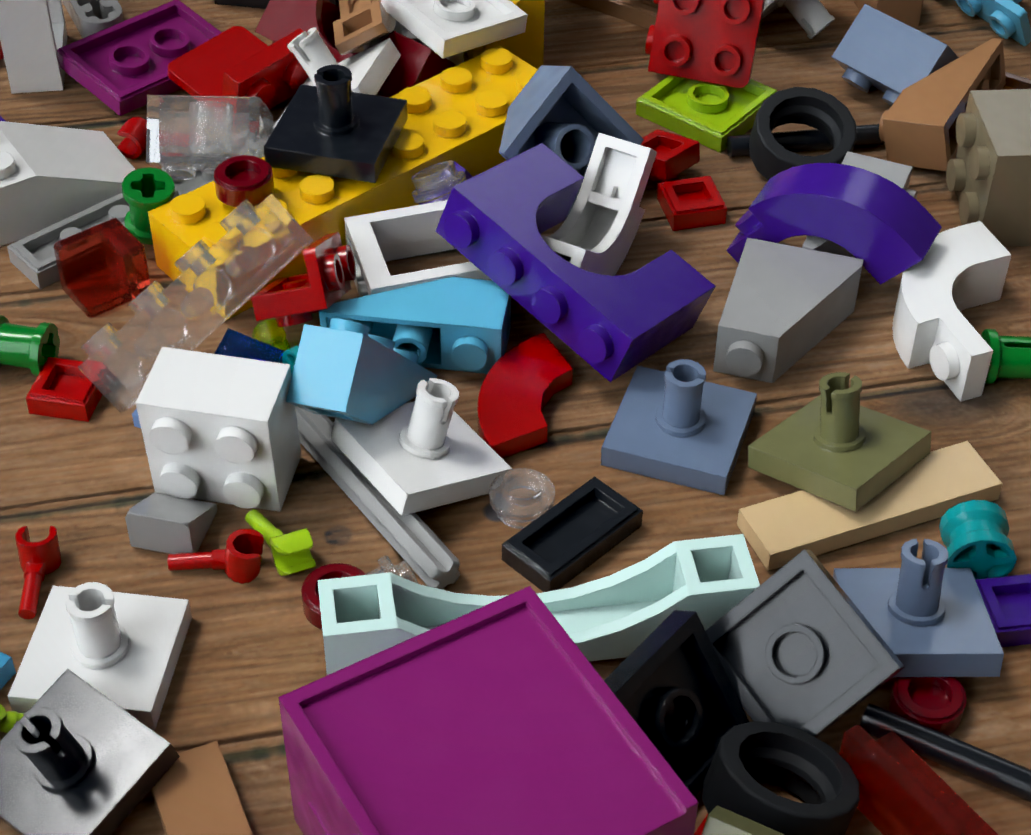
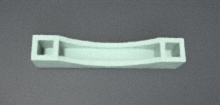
M744 534L674 541L645 560L610 576L571 588L536 594L590 662L628 657L674 610L696 611L706 631L758 588L760 583ZM391 572L317 580L327 675L508 595L487 596L454 593L417 584Z

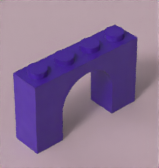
M543 143L453 186L436 232L609 382H612L692 329L716 287L673 250H669L632 273L616 276L586 271L556 254L544 241L541 233L565 221L584 177Z

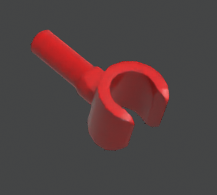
M133 117L127 120L117 132V135L125 137L117 148L129 159L138 158L147 146L188 152L195 151L196 139L155 132L151 124L141 117Z
M27 526L21 527L15 534L20 566L24 572L25 579L18 610L19 617L23 619H33L36 616L41 584L44 581L45 575L54 572L62 563L57 529L54 526H50L49 536L40 542H30Z
M239 529L228 536L226 549H216L211 552L169 554L167 559L169 571L224 569L228 578L234 582L241 584L249 583L260 573L264 537L260 532L253 529Z

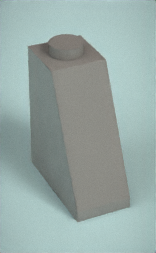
M747 238L718 325L713 371L769 383L775 382L854 312L864 259Z

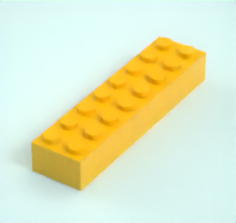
M499 45L495 48L487 49L476 57L457 66L447 68L442 73L412 87L405 88L389 97L407 100L408 119L376 183L272 167L274 193L262 204L245 208L226 205L218 199L215 182L212 181L148 211L157 267L223 323L253 307L251 296L278 278L307 273L303 249L326 234L339 232L342 246L346 245L345 217L419 205L421 199L453 161L465 168L473 177L506 161L499 154L508 107L538 69Z

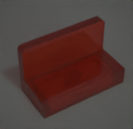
M855 725L844 732L839 755L849 763L860 783V802L857 808L883 835H998L893 730L876 741L860 725Z

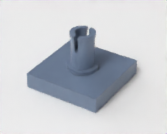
M675 360L666 366L665 372L637 365L602 445L601 465L724 496L755 412L757 393L704 381L706 380L704 367L693 360Z
M917 539L905 542L901 547L902 560L900 568H834V580L905 666L893 677H1000L1004 652L971 568H945L948 563V551L940 543L924 539L922 558L919 559L917 558Z

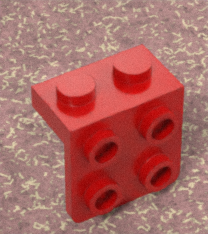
M653 0L654 4L658 5L655 25L651 24L645 45V53L650 55L649 72L735 88H743L750 82L765 0Z
M233 26L171 61L168 64L167 75L169 79L227 125L237 130L293 96L299 86L303 85L307 78H309L294 54L287 48V45L304 31L299 28L268 46L246 28Z

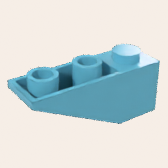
M448 277L336 302L328 309L319 310L320 327L329 328L332 318L358 322L370 327L369 334L394 341V348L417 354L419 356L417 364L422 367L488 374L497 360L506 353L511 330V296L492 280Z
M332 318L329 328L304 324L286 402L313 414L374 424L416 397L417 385L421 380H425L428 383L429 378H437V375L417 364L419 358L417 354L394 348V341L369 334L370 327L350 320Z

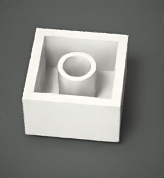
M162 347L136 401L155 493L185 499L192 498L232 504L245 509L258 508L280 512L301 457L296 407L286 402L292 378L290 364Z

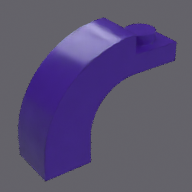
M811 163L789 168L768 180L748 208L749 210L737 221L735 226L740 232L726 251L739 264L747 238L779 243L784 239L794 236L808 235L821 237L842 246L855 258L864 259L863 266L881 285L922 261L942 226L913 196L878 174L844 164Z

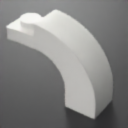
M599 133L572 210L555 233L549 236L541 235L547 245L564 260L581 269L597 274L615 276L631 247L644 215L645 209L639 207L657 151Z
M981 221L961 225L938 233L924 259L903 271L892 326L896 349L906 367L910 369L930 364L936 377L946 383L960 402L982 396L993 354V349L960 311L1000 300L1011 259L1010 252Z

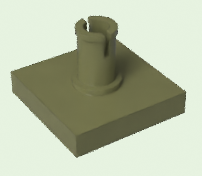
M830 373L819 380L821 395L748 446V468L857 512L930 454L931 431L861 406V379L857 376L852 377L849 388L850 373Z

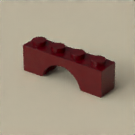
M270 0L255 30L256 33L271 40L273 44L299 28L308 34L307 31L310 28L316 27L320 37L338 63L360 53L340 55L335 47L333 22L340 19V8L328 0ZM392 31L382 41L390 38L401 56L376 95L391 97L405 88L412 87L442 73L447 68L457 65L447 58L442 59L429 47L396 31Z

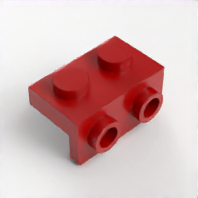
M339 232L326 234L303 249L307 273L280 277L251 296L256 321L275 318L277 327L292 326L313 320L312 313L328 309L351 289L350 281L356 278L355 260L350 246H342Z

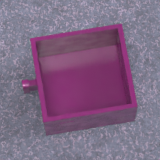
M531 586L278 697L294 819L303 835H694L699 802Z

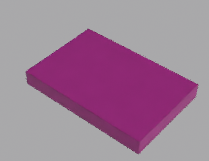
M173 0L57 49L61 69L115 113L122 116L181 89V87L169 79L167 75L168 64L222 32L180 0Z

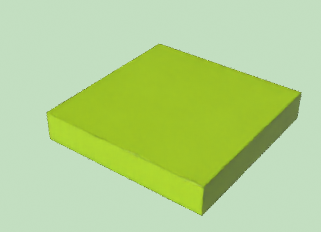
M669 75L636 100V115L686 138L699 141L700 144L721 153L727 148L728 136L744 135L753 127L756 114L763 101L776 93L777 90L753 79H750V82L745 87L735 88Z

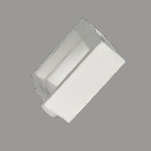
M0 0V42L12 94L61 91L64 89L65 71L60 68L57 49L67 45L68 38L61 0Z
M448 200L344 218L346 245L350 246L356 266L354 282L360 297L448 277L491 279L472 262L390 275L386 261L455 249L436 232Z

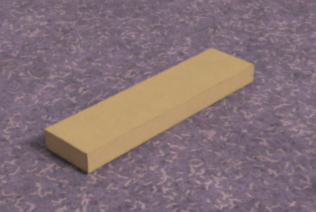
M965 441L931 451L928 456L857 512L801 490L739 509L737 526L767 571L784 566L804 549L811 550L815 556L940 518L948 509L962 502L970 500H987L991 502L998 500L1003 483L971 444Z

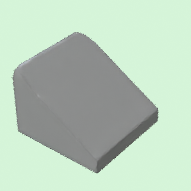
M154 492L131 507L126 514L125 520L131 547L168 554L198 552L217 513V504Z

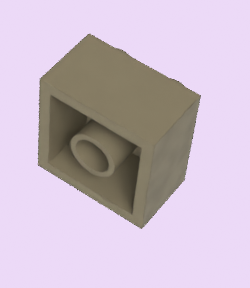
M1031 89L970 90L965 113H960L956 121V140L958 143L956 158L948 161L946 169L948 190L955 192L959 201L961 224L965 225L981 221L1004 247L1031 246Z

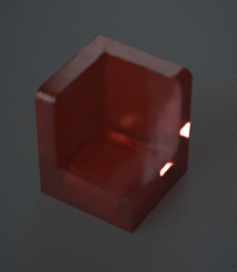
M116 217L57 241L54 244L53 248L62 289L87 317H96L152 292L145 248Z

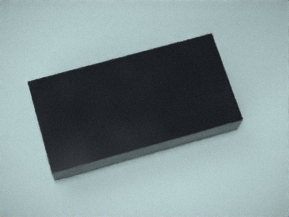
M594 476L502 544V561L543 592L559 590L642 526L643 510Z

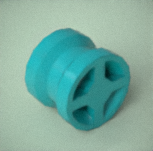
M970 500L953 506L941 517L939 529L943 544L947 547L948 551L947 568H971L975 579L1005 577L1014 569L1017 558L1012 540L1008 538L1010 530L1005 510L998 504L987 500Z

